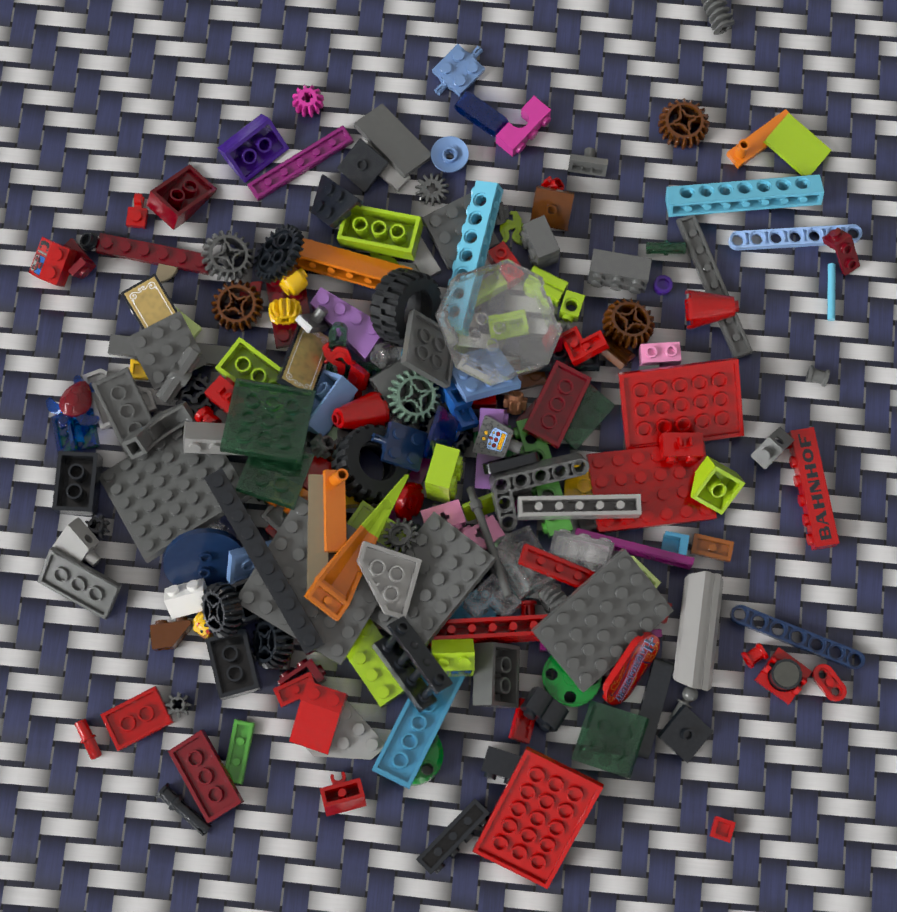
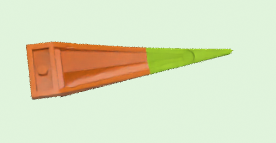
M409 474L404 475L314 578V582L305 593L304 597L335 621L340 620L350 605L363 574L356 562L362 542L366 541L376 544Z

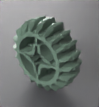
M408 370L403 371V376L401 374L396 375L398 381H391L395 387H388L392 394L387 395L388 399L392 398L393 400L388 405L395 406L392 413L399 412L397 418L402 419L404 417L405 422H409L411 419L412 423H417L418 420L424 422L425 417L431 418L430 412L435 413L437 411L433 405L437 406L440 404V402L435 400V398L441 397L440 394L435 393V390H438L440 387H433L434 382L429 381V379L413 370L410 373ZM412 380L420 382L425 389L419 390ZM406 383V393L400 397L401 388ZM413 393H421L420 395H417V397H415L414 399H407L411 397ZM427 395V403L422 409V399ZM402 403H409L416 413L408 411Z

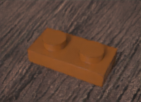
M694 533L690 554L730 562L734 542Z

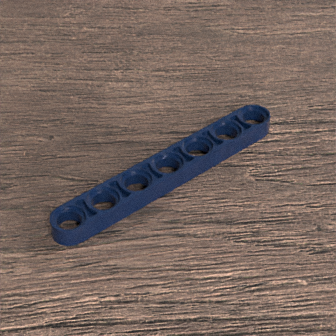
M736 605L730 611L731 620L738 625L849 669L856 670L865 664V656L860 651L744 605ZM736 609H742L745 612L743 620L735 618L734 612ZM757 616L764 620V625L761 628L756 627L753 623V619ZM775 624H780L783 627L781 635L774 634L772 628ZM793 632H800L803 638L800 643L792 640ZM813 639H818L821 642L822 647L820 650L817 651L811 647ZM832 647H838L841 650L839 658L832 657L830 653ZM851 655L859 656L860 664L858 666L850 663Z

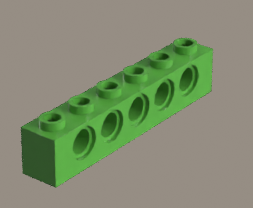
M527 419L516 421V427L513 428L515 430L514 435L516 439L523 442L520 453L537 450L542 460L552 458L546 442L536 438L534 444L526 442L525 437L530 434L522 431ZM543 470L537 471L536 474H535V476H536L538 473H543ZM559 481L532 487L531 491L532 496H542L544 492H550L553 496H563ZM570 519L543 520L544 522L541 523L544 535L548 534V538L573 531Z

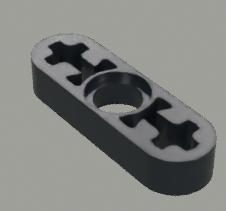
M534 450L485 462L482 465L484 474H492L540 460L538 451Z

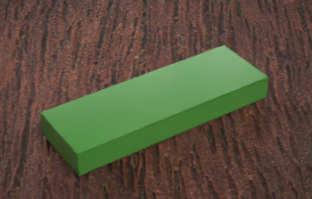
M234 719L225 768L234 783L243 785L255 723Z

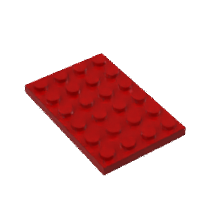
M737 357L618 373L625 450L660 446L659 437L663 432L703 433V441L744 436L739 360Z
M704 441V456L698 463L693 464L686 463V461H678V463L673 464L660 461V446L587 454L586 459L589 463L588 472L592 495L641 494L642 514L639 518L596 519L597 532L607 533L717 519L716 511L691 498L695 471L706 458Z
M527 746L472 852L548 889L600 795L604 784Z

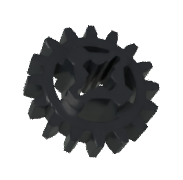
M192 373L187 384L180 389L174 400H178L175 404L178 405L183 403V401H189L192 404L189 407L195 414L205 406L212 408L211 401L204 393L212 382L208 383L209 379L207 376L202 379L200 373H198L197 377H194ZM197 383L204 385L206 388L199 387ZM197 391L196 397L193 398L192 395Z

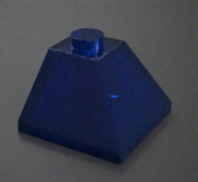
M438 405L426 441L423 458L427 459L433 456L436 443L452 447L453 441H458L461 430L457 429L459 421L443 406Z

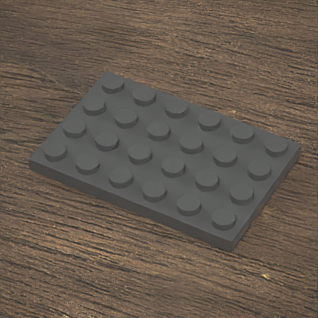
M435 512L431 514L418 530L419 535L413 537L417 542H410L412 548L409 549L406 545L405 552H400L422 560L406 619L426 647L497 561L495 557ZM379 604L370 617L392 635L387 625L398 618L385 615Z
M622 548L531 631L579 690L584 693L618 662L630 642L636 636H642L644 632H651L674 610L629 553Z

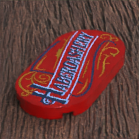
M644 632V635L636 636L603 684L602 690L604 695L602 694V697L609 704L617 705L625 701L656 657L660 641L653 633Z

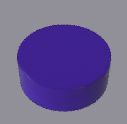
M666 275L656 277L653 283L654 291L662 296L669 294L673 287L672 279Z

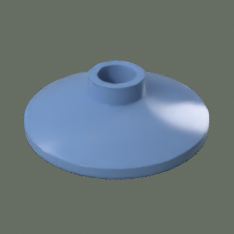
M454 136L440 138L431 149L433 164L439 170L447 173L462 169L469 158L467 145L461 139ZM448 155H452V156H453L452 159H447L446 157H447Z

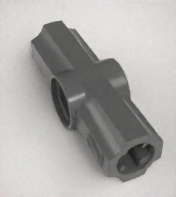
M188 346L179 361L175 362L169 370L167 378L156 393V396L170 405L180 389L191 378L192 371L203 355Z

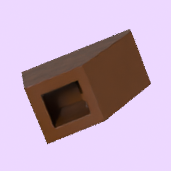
M188 617L176 618V622H168L167 620L155 621V624L150 625L152 650L176 649L193 628L192 621L188 620Z

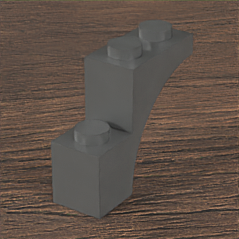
M185 401L155 414L147 425L130 432L121 444L131 459L148 453L159 441L184 426L185 422H193L195 415Z

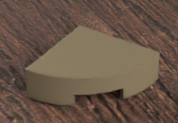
M158 264L156 276L161 284L176 276L178 268Z

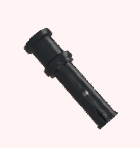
M166 783L156 794L155 797L164 801L169 806L168 809L170 811L175 810L202 836L212 827L183 801L184 798L181 794L178 795L170 788L169 783Z

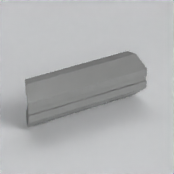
M709 571L692 573L685 577L673 679L677 682L705 691L712 688L724 583L721 574Z

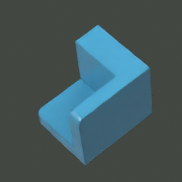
M665 531L661 549L686 555L690 535Z

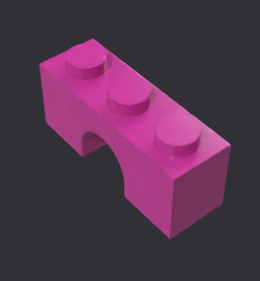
M533 96L521 109V117L527 122V125L517 128L508 122L496 135V144L512 157L516 153H521L526 146V142L529 139L533 140L537 136L538 130L550 122L551 109Z

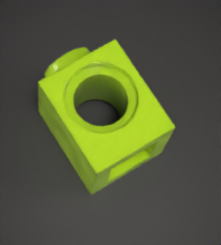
M566 290L559 317L565 322H577L585 295ZM573 305L576 307V310L569 311L566 307Z

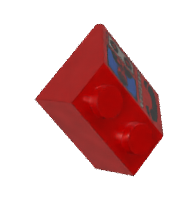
M42 237L29 273L53 285L65 287L70 274L68 270L73 266L78 251Z

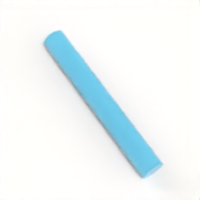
M834 263L828 264V321H835L836 264Z

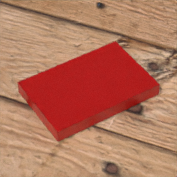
M157 686L100 714L117 751H121L174 723L171 715L168 714L169 711Z

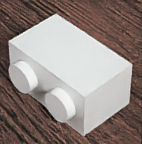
M204 578L165 588L164 603L172 619L203 611L201 597L204 595V590L207 589Z

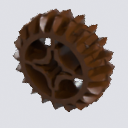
M685 98L682 99V103L678 99L675 100L674 104L668 103V106L664 107L659 115L658 127H660L659 134H663L662 139H668V145L674 143L675 148L681 145L682 150L685 149L686 145L690 149L693 147V144L698 146L700 140L703 141L709 131L710 122L707 121L709 116L704 114L705 108L699 109V103L693 105V100L687 103ZM677 114L676 120H673L672 123H669V119L673 115ZM694 125H698V130L691 134V128H694Z
M239 280L237 285L234 281H231V286L224 283L225 289L218 288L217 290L220 294L213 295L217 301L211 302V305L215 307L211 310L213 314H216L214 319L219 321L221 327L225 325L226 330H230L232 327L233 331L237 332L238 327H240V330L244 332V326L251 329L250 323L257 324L256 317L262 318L260 311H264V307L261 305L264 303V300L260 298V291L256 292L257 288L255 286L250 287L249 282L243 285L242 280ZM244 292L247 293L248 296L244 295L242 297L235 296V294ZM229 297L230 302L227 306H225V309H223L224 302ZM234 300L237 302V304L241 306L240 309L242 312H240L239 309L235 307L236 304L234 303ZM253 302L251 311L248 315H246V309L250 306V303ZM238 315L241 319H230L228 316Z
M623 298L621 301L616 300L608 306L603 314L602 324H604L603 330L607 331L606 337H612L611 343L616 341L618 342V347L623 344L625 349L629 345L634 349L637 346L640 347V344L649 341L654 333L655 323H653L654 316H650L651 310H645L646 304L641 306L639 305V300L634 303L632 298L628 302Z

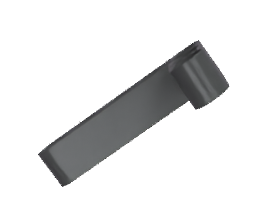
M571 453L492 473L489 477L495 516L500 527L505 531H511L517 526L512 492L585 475L589 470L587 460L580 453ZM582 461L579 467H574L576 462ZM562 465V469L555 472V468ZM543 470L540 476H535L537 471ZM518 475H524L521 480H515ZM504 479L501 485H496L498 480ZM507 498L505 503L499 504L501 499ZM505 517H511L509 521L502 522Z

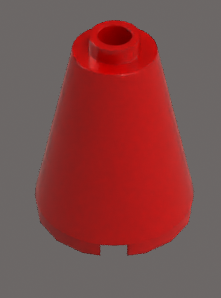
M694 290L685 291V294H689V298L685 299L686 321H690V325H687L688 329L735 316V312H739V302L733 296Z
M369 392L336 408L332 414V422L336 427L343 429H356L367 424H373L374 427L376 425L384 426L385 423L389 422L388 404L386 400L381 399L380 395L382 394L380 392Z

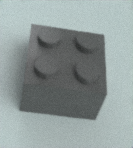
M545 215L524 223L520 242L523 249L527 248L529 252L528 260L531 266L543 269L558 263L560 248Z

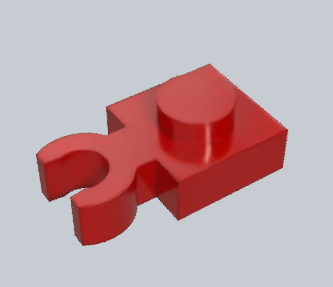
M357 363L351 365L347 379L358 389L353 400L362 396V391L366 390L370 373Z

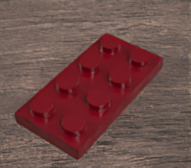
M277 279L276 283L271 282L270 284L266 282L269 303L275 299L294 298L300 302L302 314L310 313L306 288L296 296L291 294L288 296L279 286L280 280ZM272 322L276 349L289 347L298 323L276 325Z
M556 360L522 431L558 449L592 378Z
M204 729L168 751L207 824L244 802Z

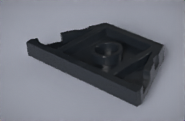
M322 174L311 213L335 229L344 219L351 215V209L356 205L361 207L364 202Z

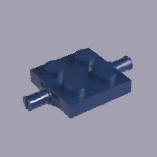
M393 421L388 423L387 432L384 436L373 433L371 436V441L382 444L380 461L414 472L420 471L423 458L431 460L434 453L426 450L427 432Z

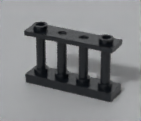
M402 616L387 625L392 635L389 634L372 645V648L418 712L421 713L438 701L433 692L438 694L451 686L453 682L407 619ZM397 641H398V643L401 645V647L404 649V652H402V650H401V649L399 648V646L397 645V643H396ZM409 658L412 660V662L414 663V665L417 667L416 669L413 667V665H412V664L410 663V661L408 660ZM421 675H422V676L425 678V680L428 682V684H429L428 686H427L426 683L423 681V679L420 677Z

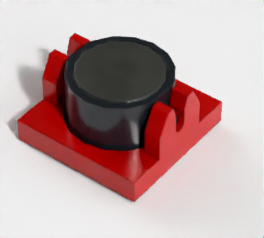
M778 647L754 681L789 705L793 698L802 690V686L807 683V678L812 671Z

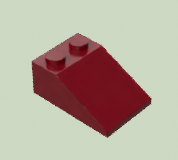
M189 164L151 190L146 206L175 230L185 223L217 191V188Z

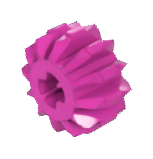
M305 84L303 90L297 88V94L292 96L294 100L292 105L296 108V113L302 112L303 117L309 114L311 118L314 112L319 114V109L324 107V96L321 95L320 89H314L313 85L307 88Z

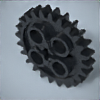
M289 224L286 226L282 225L281 228H276L275 233L271 231L269 238L265 237L266 242L260 244L262 248L257 250L259 255L254 258L257 261L253 264L256 267L254 272H256V276L269 284L271 282L276 283L277 279L282 280L283 275L287 276L288 270H293V264L297 265L296 259L301 257L299 252L303 251L304 248L301 246L305 243L302 240L304 236L298 228Z

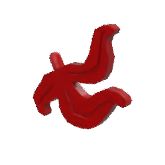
M330 342L325 343L322 347L324 357L326 358L324 364L330 362L335 365L338 370L337 374L343 376L346 364L337 358H343L348 365L356 364V361L352 360L348 348L336 346L331 351V348L328 346Z

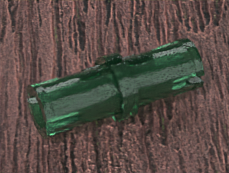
M668 240L663 242H646V254H663L668 256V254L686 253V242H668Z

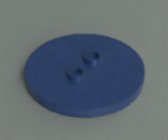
M199 528L187 531L176 537L167 546L163 555L164 573L173 585H180L204 578L207 586L217 582L228 583L226 578L229 551L242 548L243 546L235 536L220 529Z

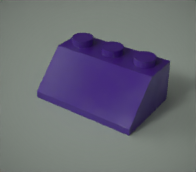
M260 114L217 147V149L229 166L246 183L286 152L289 147L270 118Z

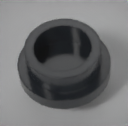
M86 232L81 236L80 245L84 250L91 251L97 246L98 236L95 233Z

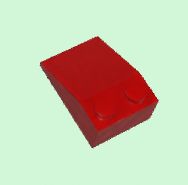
M307 681L289 742L328 755L348 695Z

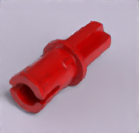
M87 719L76 722L74 725L80 735V743L84 744L90 759L99 758L102 753L95 740L96 735H93Z

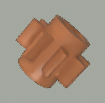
M510 391L509 395L504 396L503 408H507V412L510 414H521L522 410H526L528 398H523L524 394L520 391Z

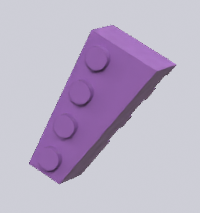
M320 287L310 302L312 310L315 311L319 305L325 307L328 310V314L324 317V320L330 325V328L367 365L384 339L377 335L372 326L373 322H371L370 316Z
M480 408L479 430L485 415L508 426L509 414H507V409ZM477 453L475 488L490 489L489 477L491 474H484L482 464L501 459L502 457ZM504 479L498 480L496 485H501Z

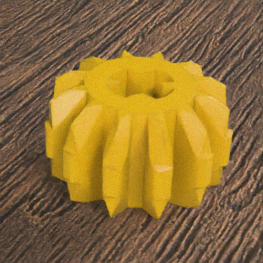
M280 298L269 303L270 321L276 325L297 323L295 321L297 316L302 314L300 302L294 298Z

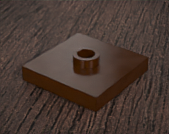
M536 186L530 221L545 215L550 228L567 231L575 192Z

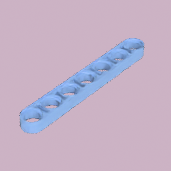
M848 224L735 231L730 235L728 244L731 249L737 251L825 246L822 237L836 228H840L846 233L849 230H855L858 237L852 239L854 243H857L862 236V229L858 225ZM797 233L800 236V241H792L790 234ZM809 233H818L819 240H811ZM771 235H779L781 241L774 243L771 240ZM738 236L742 239L743 243L735 245L732 238ZM752 236H760L762 242L760 244L753 243Z

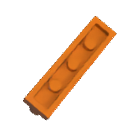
M787 109L747 138L740 140L735 147L727 152L726 156L738 169L768 147L764 141L789 113Z
M344 468L339 470L325 469L323 471L324 552L337 553L347 541L345 480L348 478V472Z

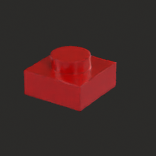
M715 816L709 836L730 843L736 822Z

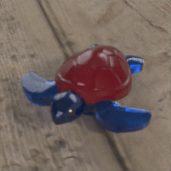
M79 375L74 377V384L64 391L59 404L51 397L46 400L47 408L52 414H62L58 421L60 429L67 428L71 424L73 417L86 427L93 426L100 420V417L97 415L85 414L92 405V392H94L91 383L88 384L86 381H83Z

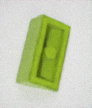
M491 493L478 498L482 502L484 515L494 512ZM470 501L462 504V511L468 522L477 519L475 513L470 508Z

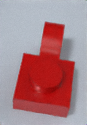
M141 193L134 194V207H128L127 227L146 229L149 211L147 208H143L145 197Z

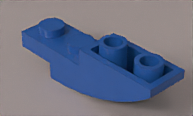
M452 379L450 387L444 389L439 386L440 388L435 390L436 394L441 395L439 397L441 403H446L460 432L478 427L479 420L471 407L473 401L465 402Z

